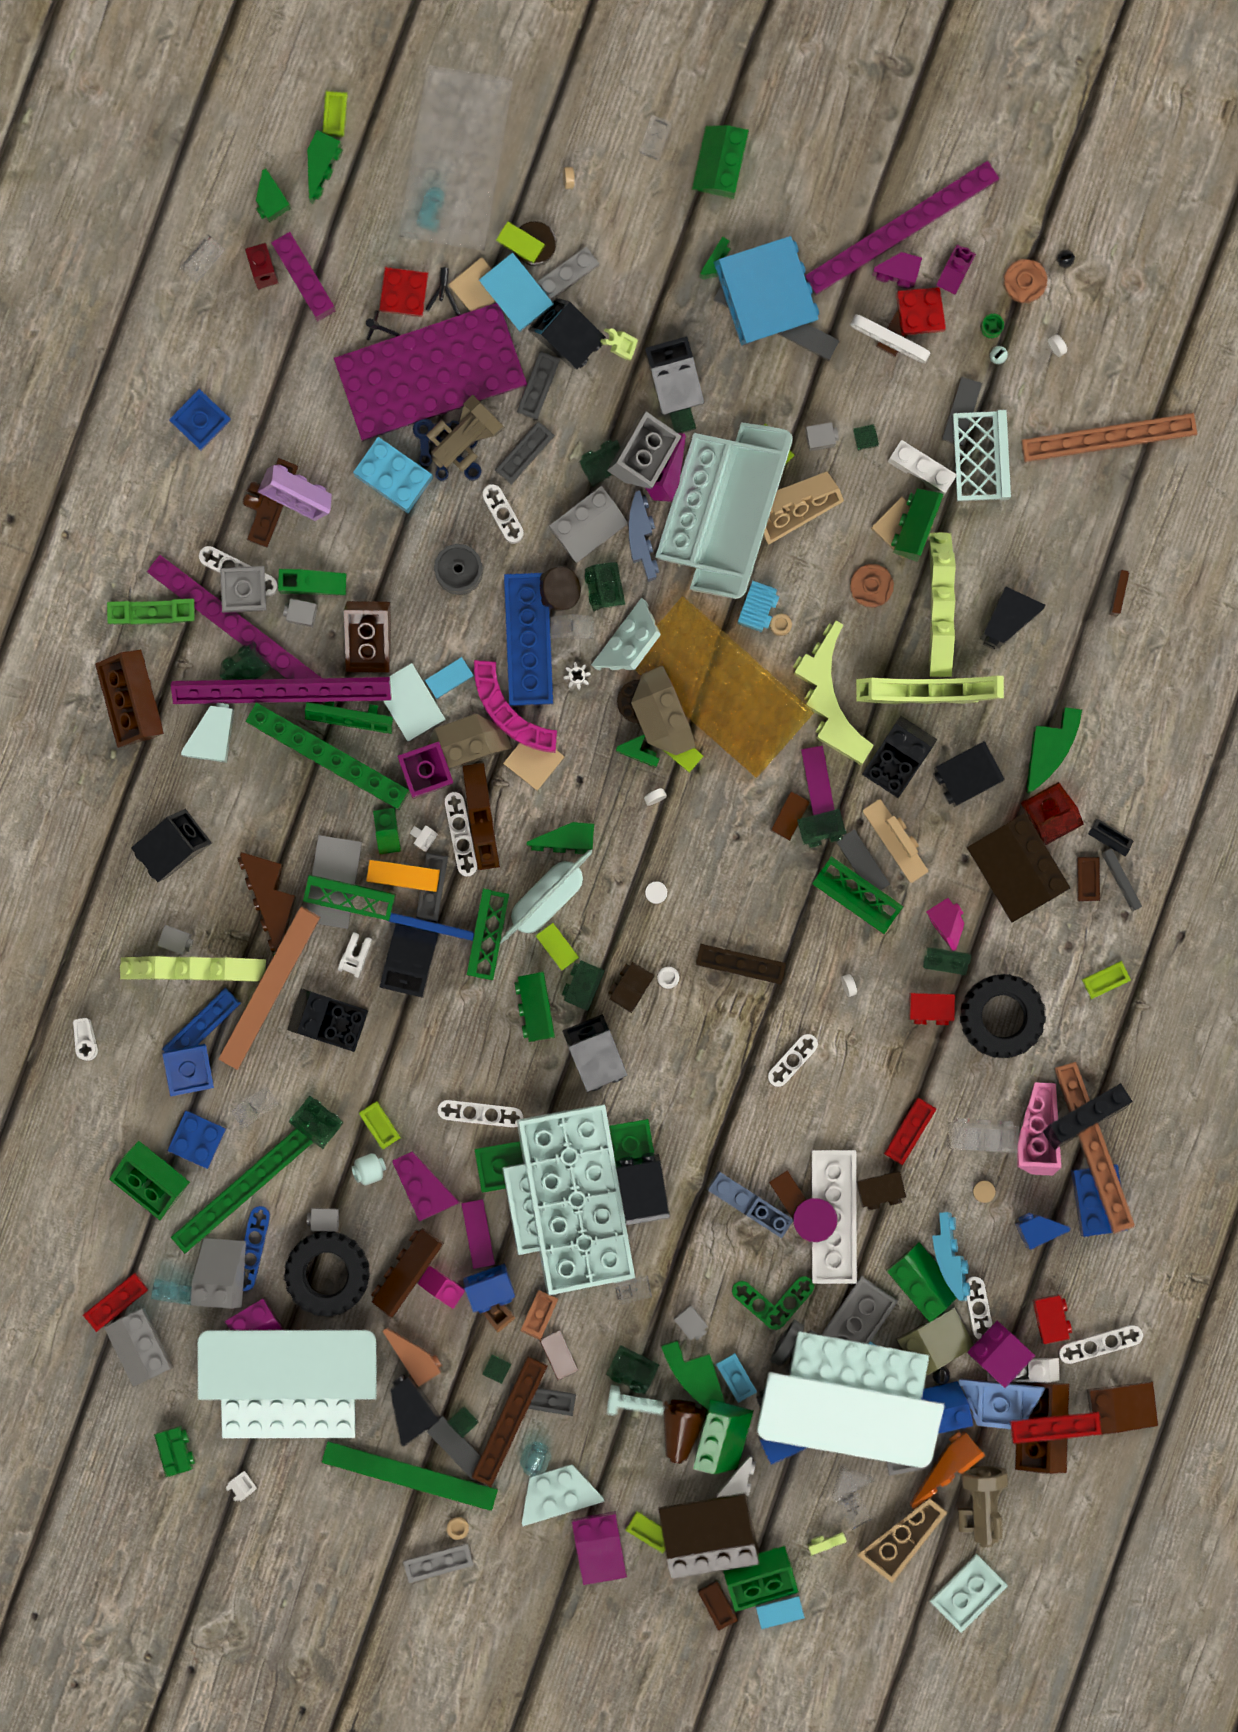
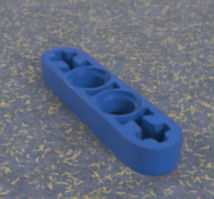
M264 1206L255 1207L249 1216L244 1241H246L245 1255L253 1253L257 1261L252 1266L245 1263L244 1268L255 1269L254 1274L249 1272L248 1279L251 1280V1284L243 1287V1291L251 1290L257 1279L270 1222V1212ZM260 1210H263V1214L266 1215V1219H262L260 1226H264V1231L260 1228H251L252 1223L254 1225L257 1224V1217H254V1214L259 1213ZM253 1231L261 1234V1241L258 1244H253L249 1240V1235Z

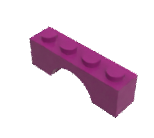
M291 232L271 242L316 321L318 322L336 312L332 301Z

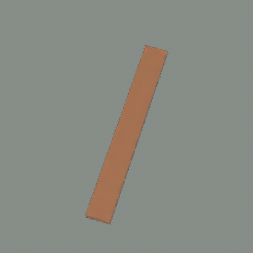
M1194 413L1024 439L1021 440L1024 462L1196 436L1197 428Z
M302 906L300 907L222 1051L219 1060L237 1070L240 1068L319 922L320 916Z
M1076 1062L1054 1069L1069 1112L1090 1101ZM1097 1123L1078 1135L1110 1227L1113 1234L1134 1228L1135 1224L1099 1124Z

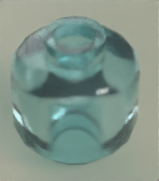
M535 1441L525 1446L519 1463L524 1469V1473L529 1476H536V1474L540 1475L546 1472L552 1456L548 1446Z

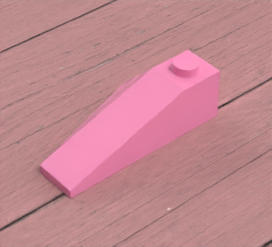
M1035 1082L1033 1084L1018 1138V1167L1032 1175L1053 1176L1061 1169L1060 1147L1054 1150L1043 1133L1049 1124L1058 1120L1055 1083Z

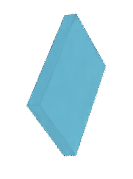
M511 253L479 279L484 288L520 332L554 305L514 253Z

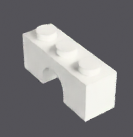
M903 440L900 441L888 463L904 473H911L921 479L925 486L944 495L957 474Z

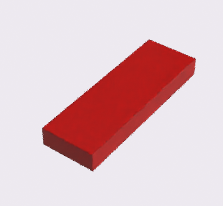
M917 1097L884 1154L903 1165L937 1109Z
M134 1273L84 1313L83 1316L92 1328L98 1332L149 1289L137 1274Z

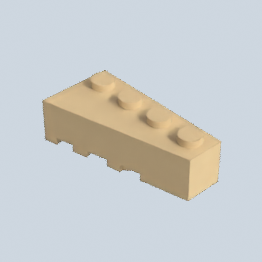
M824 472L777 490L763 535L768 545L844 502L839 487L829 473Z
M930 1498L857 1555L893 1583L944 1518L947 1511Z

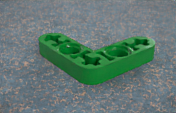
M807 1276L797 1278L775 1305L746 1281L736 1282L732 1287V1294L735 1299L772 1330H778L788 1322L814 1290V1284H812L811 1278ZM807 1280L809 1281L808 1287L810 1289L808 1291L803 1290L799 1294L803 1298L799 1300L791 1291L795 1289L797 1292L800 1289L799 1282H806ZM737 1286H747L746 1292L749 1295L752 1292L756 1293L748 1304L744 1302L747 1300L744 1295L737 1296ZM786 1297L795 1298L796 1305L793 1309L784 1307L783 1302ZM756 1299H761L765 1303V1308L760 1312L755 1311L752 1307V1303ZM780 1305L783 1311L789 1313V1315L785 1317L782 1314L779 1318L781 1323L779 1325L776 1323L771 1325L772 1320L770 1316L772 1314L776 1316L780 1312L776 1309Z

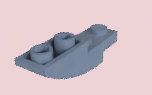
M636 491L629 517L630 552L633 563L642 561L649 582L656 580V573H659L656 560H651L650 553L653 552L650 539L645 540V537L652 535V529H655L652 516H647L646 508H649L646 495L641 496V492Z
M719 1171L707 1188L708 1191L780 1238H783L793 1222L792 1218Z

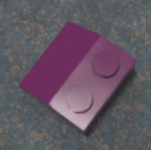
M439 741L398 755L413 799L430 794L454 783Z
M996 1321L967 1352L1004 1388L1035 1357L999 1321Z

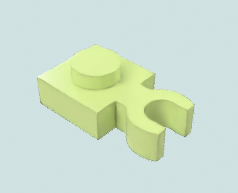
M605 328L604 331L609 334V339H601L600 342L603 345H612L610 350L612 353L625 360H631L638 339L623 331L616 332L614 329Z
M841 1532L829 1538H824L823 1535L815 1537L807 1545L811 1555H814L847 1541L844 1533Z

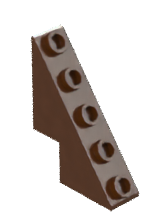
M484 763L462 766L478 871L498 868L500 864Z
M241 852V857L237 858L241 870L245 869L248 877L245 878L249 891H254L256 898L252 900L256 911L261 910L263 919H260L264 932H269L271 939L268 940L271 952H275L285 936L296 896L276 890L282 864Z

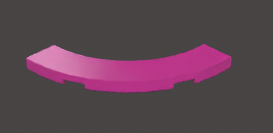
M474 660V675L478 695L493 722L505 734L522 745L543 752L556 753L557 730L542 728L521 718L510 707L501 693L496 674V662Z

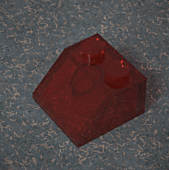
M1059 782L1021 802L1025 813L1045 845L1084 825L1078 807Z

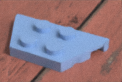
M964 1378L959 1380V1384L963 1387L969 1406L973 1411V1418L977 1426L1011 1429L1010 1421L1029 1418L1044 1392V1387L1010 1383L1004 1388L999 1382Z

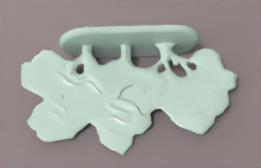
M588 850L575 863L568 861L558 862L515 904L511 913L513 926L502 937L500 944L509 939L511 934L515 933L517 929L528 934L538 931L565 905L582 886L583 876L579 867L592 854V850Z

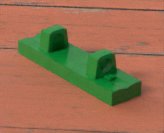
M334 701L325 702L324 705L306 702L305 720L392 734L393 717L377 714L378 705L369 704L367 713L334 707Z

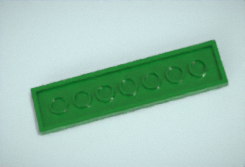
M649 1119L609 1126L615 1161H620L623 1157L638 1158L646 1153H654ZM520 1141L474 1149L482 1193L506 1189L502 1167L524 1163Z

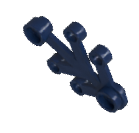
M429 419L419 420L413 425V433L416 438L420 439L421 455L419 462L423 467H429L432 464V457L429 454L430 439L426 434L436 424H433ZM453 420L446 424L451 427L452 424L459 425V422ZM422 426H426L428 428V431L426 433L420 432V428ZM439 436L436 437L440 443L444 440ZM475 441L474 445H471L469 448H475L478 444V441ZM425 456L430 458L427 464L422 463V458ZM460 456L457 461L460 463L464 458ZM473 462L464 471L465 477L470 481L478 480L482 474L479 464ZM437 465L436 478L442 482L446 481L449 477L448 470L444 465L441 468ZM471 469L477 470L475 476L469 475ZM440 471L446 472V476L444 478H440L438 476V473Z

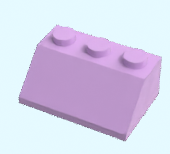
M273 465L266 470L258 493L314 521L329 514L332 494L326 492L325 487L318 484L313 485L307 482L305 477L287 472L288 469L281 465Z

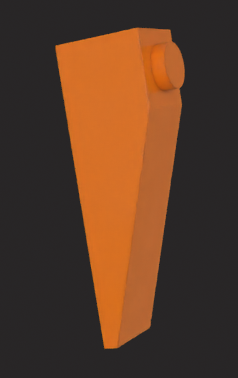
M957 1431L949 1438L950 1443L946 1445L909 1503L913 1509L933 1496L938 1491L937 1487H943L952 1482L956 1472L964 1473L985 1456L965 1431L962 1433Z

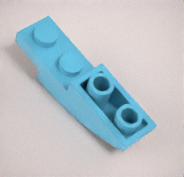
M939 1213L941 1235L932 1236L936 1259L951 1291L959 1301H967V1296H970L969 1282L966 1283L965 1274H968L969 1269L968 1262L964 1260L963 1256H955V1252H958V1242L953 1237V1230H956V1219L952 1217V1213Z

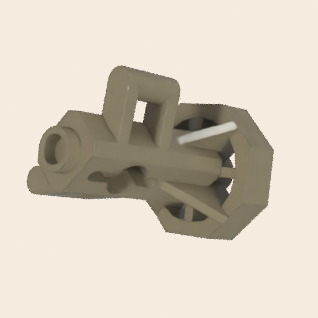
M472 395L464 403L459 425L453 431L441 419L426 434L437 446L431 452L434 455L432 460L440 468L444 465L447 469L454 463L464 472L478 458L469 447L477 440L496 437L505 427ZM445 429L449 435L440 443L436 437ZM467 451L469 454L459 463L457 459Z
M972 1466L961 1474L963 1489L970 1490L973 1497V1508L958 1509L959 1532H974L975 1542L980 1543L981 1547H992L994 1543L1002 1539V1516L998 1513L997 1499L1002 1489L1008 1487L1007 1472L1005 1468L995 1466ZM967 1515H973L974 1525H967Z

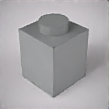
M832 422L808 426L805 429L809 452L833 448L836 445V441H839L838 430L833 428Z
M290 599V603L285 604L283 616H286L288 623L313 628L318 606L315 603Z
M165 925L157 946L185 955L186 951L190 952L194 940L191 939L192 934Z
M311 1208V1213H307V1226H311V1231H339V1209Z
M691 1305L674 1318V1321L690 1340L693 1338L698 1340L707 1333L705 1330L708 1327Z

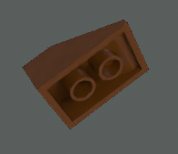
M347 601L344 608L346 672L389 673L391 645L390 602Z
M1153 1382L1087 1389L1089 1413L1099 1412L1101 1435L1158 1426Z

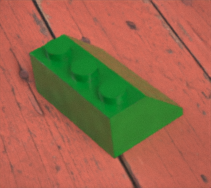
M729 125L705 127L692 190L732 199L735 198L749 133L748 129Z
M918 488L915 494L910 493L906 505L910 506L908 513H903L899 522V526H902L900 534L895 533L891 546L894 547L893 553L916 562L919 560L944 494Z
M544 972L518 976V981L514 982L516 995L521 994L522 1003L518 1004L520 1017H525L526 1025H522L523 1037L528 1038L529 1042L555 1038Z
M140 1141L128 1151L109 1178L111 1182L159 1220L166 1215L190 1183L182 1174L178 1173Z
M920 1242L886 1269V1272L928 1322H932L957 1299L946 1283L939 1265Z
M710 1400L695 1454L693 1469L714 1475L738 1469L754 1410Z
M785 1546L759 1553V1564L723 1570L735 1612L799 1593Z

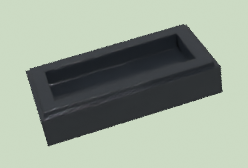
M1095 819L1088 832V835L1125 857L1133 844L1132 839L1099 819Z

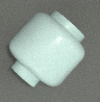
M373 1153L357 1158L354 1161V1166L351 1167L356 1182H361L365 1186L382 1180L383 1171L386 1170L383 1159H378Z

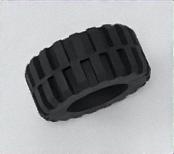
M997 974L984 978L972 986L965 995L964 1002L961 1004L960 1023H962L963 1034L966 1035L971 1046H974L977 1051L990 1057L1011 1058L1024 1054L1038 1042V1038L1044 1031L1043 1027L1044 1023H1046L1044 1010L1046 1008L1045 1004L1042 1003L1040 993L1033 988L1034 986L1031 983L1011 974ZM1000 995L1012 997L1020 1004L1023 1010V1023L1020 1029L1008 1037H998L991 1034L984 1026L982 1020V1013L986 1003Z
M335 1231L317 1232L301 1240L289 1253L284 1267L286 1289L293 1298V1302L298 1304L305 1312H310L316 1316L331 1317L351 1309L366 1292L370 1279L369 1262L365 1257L363 1249L358 1246L355 1240ZM322 1253H332L339 1256L345 1262L348 1270V1278L344 1287L337 1293L330 1295L320 1294L313 1290L306 1277L309 1262L315 1256Z

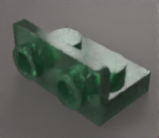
M610 439L601 444V449L593 453L591 450L581 456L582 460L579 461V465L592 487L613 475L607 470L620 449L618 440L612 442Z
M617 562L595 564L585 569L584 578L586 584H588L589 603L593 611L625 605Z
M253 641L249 645H243L234 656H228L222 661L219 676L223 680H255L270 670V664L256 651L257 644Z
M840 809L797 820L803 846L809 845V848L822 845L821 841L830 839L831 843L843 840L842 835L847 834Z
M926 946L923 968L966 975L968 963L970 964L971 954Z
M580 960L579 964L574 963L570 973L574 977L571 984L566 983L561 994L565 996L563 1001L588 1011L605 970Z
M311 1096L307 1097L302 1106L289 1120L292 1126L322 1149H324L343 1125V1121L336 1114L330 1112L320 1101Z
M620 1345L606 1375L616 1383H623L629 1386L636 1393L645 1394L660 1365Z

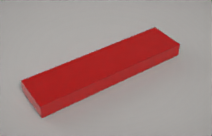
M1099 1412L1010 1421L1013 1444L1101 1435Z

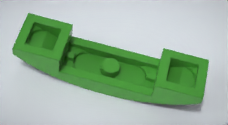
M194 599L107 602V624L139 625L195 621Z

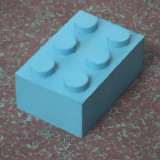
M379 437L353 472L356 478L406 513L410 512L433 479L430 472Z

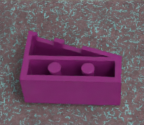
M413 1151L392 1160L419 1221L460 1203Z

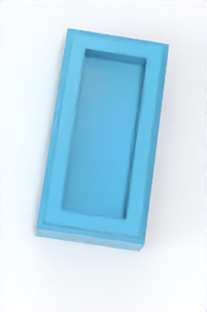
M461 657L426 679L425 682L435 698L438 699L474 675Z
M799 1596L756 1607L761 1629L804 1619Z

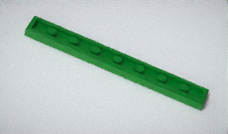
M305 1121L301 1123L170 1238L186 1254L319 1137Z
M327 1441L322 1459L323 1464L489 1511L493 1510L498 1489L331 1441Z

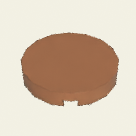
M1020 259L1012 263L1004 276V288L1007 294L1013 300L1020 303H1031L1038 300L1047 287V274L1044 268L1033 260Z
M867 564L855 571L850 581V591L853 598L864 607L876 608L882 606L890 599L893 593L894 582L886 568L878 564Z

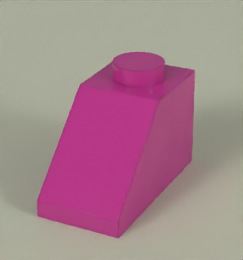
M946 898L926 911L932 925L950 949L954 951L957 949L965 924L961 917L964 913L957 903L953 905L950 899Z
M430 1265L417 1283L452 1309L455 1308L465 1292L464 1287Z

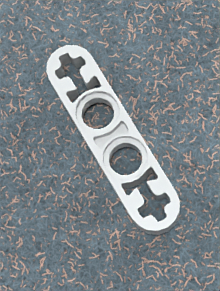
M855 314L850 323V326L921 363H926L931 354L922 346L863 316Z
M211 546L202 548L199 553L201 563L220 573V568H223V563L228 560L233 561L235 567H252ZM210 551H213L212 555L217 559L220 558V555L223 556L219 561L218 568L214 567L217 563L213 560L205 562V553L209 554ZM265 573V583L270 580L273 586L272 590H267L266 596H272L277 592L278 583L272 576Z
M452 792L445 798V808L457 868L461 875L470 877L477 871V861L465 801L460 793ZM453 796L461 800V803L458 804V811L463 810L464 814L450 816V812H454V807L449 805L448 802L452 801ZM455 818H463L465 820V827L463 829L456 830L453 827V820ZM466 839L469 842L470 846L467 851L458 850L457 843L459 840ZM472 853V857H468V862L473 864L474 867L470 869L469 873H466V870L461 869V866L465 864L464 858L459 860L458 855Z
M445 1100L438 1106L439 1116L442 1119L517 1127V1122L515 1121V1124H511L510 1119H504V1123H499L501 1109L506 1110L504 1113L506 1115H511L512 1111H516V1115L523 1119L522 1112L513 1107ZM450 1104L451 1108L458 1109L457 1104H461L460 1118H456L457 1113H450L448 1117L445 1116V1112L441 1111L442 1107ZM467 1106H472L476 1110V1115L472 1119H467L463 1115V1111ZM488 1109H495L497 1111L498 1117L495 1121L491 1122L486 1119L485 1113Z
M1128 1325L1072 1341L1059 1348V1358L1064 1363L1072 1364L1128 1348L1142 1341L1143 1332L1135 1325ZM1130 1329L1138 1332V1335L1135 1336V1341H1132L1130 1338L1123 1339L1125 1344L1122 1345V1339L1118 1332L1122 1331V1336L1130 1334ZM1109 1335H1114L1117 1338V1344L1112 1348L1105 1344V1339ZM1088 1341H1093L1096 1344V1350L1092 1354H1088L1084 1350V1345ZM1076 1344H1080L1082 1357H1079V1353L1072 1354V1359L1070 1360L1068 1357H1063L1066 1348L1069 1347L1070 1350H1077Z

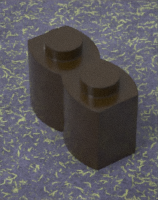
M634 962L631 965L625 964L619 974L623 978L619 984L614 982L608 992L611 995L610 1001L631 1014L655 976Z

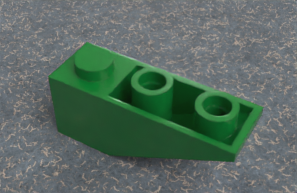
M318 130L307 149L309 200L312 204H314L316 199L319 200L324 191L322 187L325 179H330L334 170L331 167L335 160L339 161L343 153L341 141Z
M279 569L278 591L280 594L346 596L347 574L303 569Z
M571 822L527 841V846L531 847V851L544 852V848H553L554 853H566V849L575 850V854L584 855L588 850L593 851L594 824Z

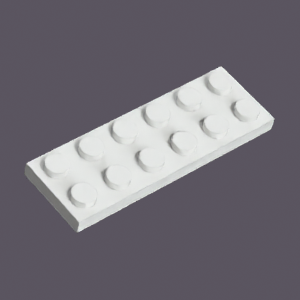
M812 1150V1198H819L829 1202L837 1215V1227L834 1233L827 1240L812 1242V1284H857L856 1150Z

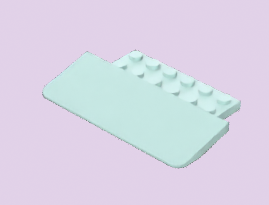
M741 422L736 441L697 433L693 434L680 476V483L673 498L655 556L659 560L696 568L690 586L692 591L739 599L745 594L793 438L789 431Z
M208 1330L199 1336L198 1400H221L222 1438H355V1399H376L377 1397L376 1337L371 1331Z
M797 1331L790 1375L771 1372L768 1374L757 1431L761 1438L769 1441L908 1466L925 1467L931 1462L944 1404L921 1400L929 1355Z

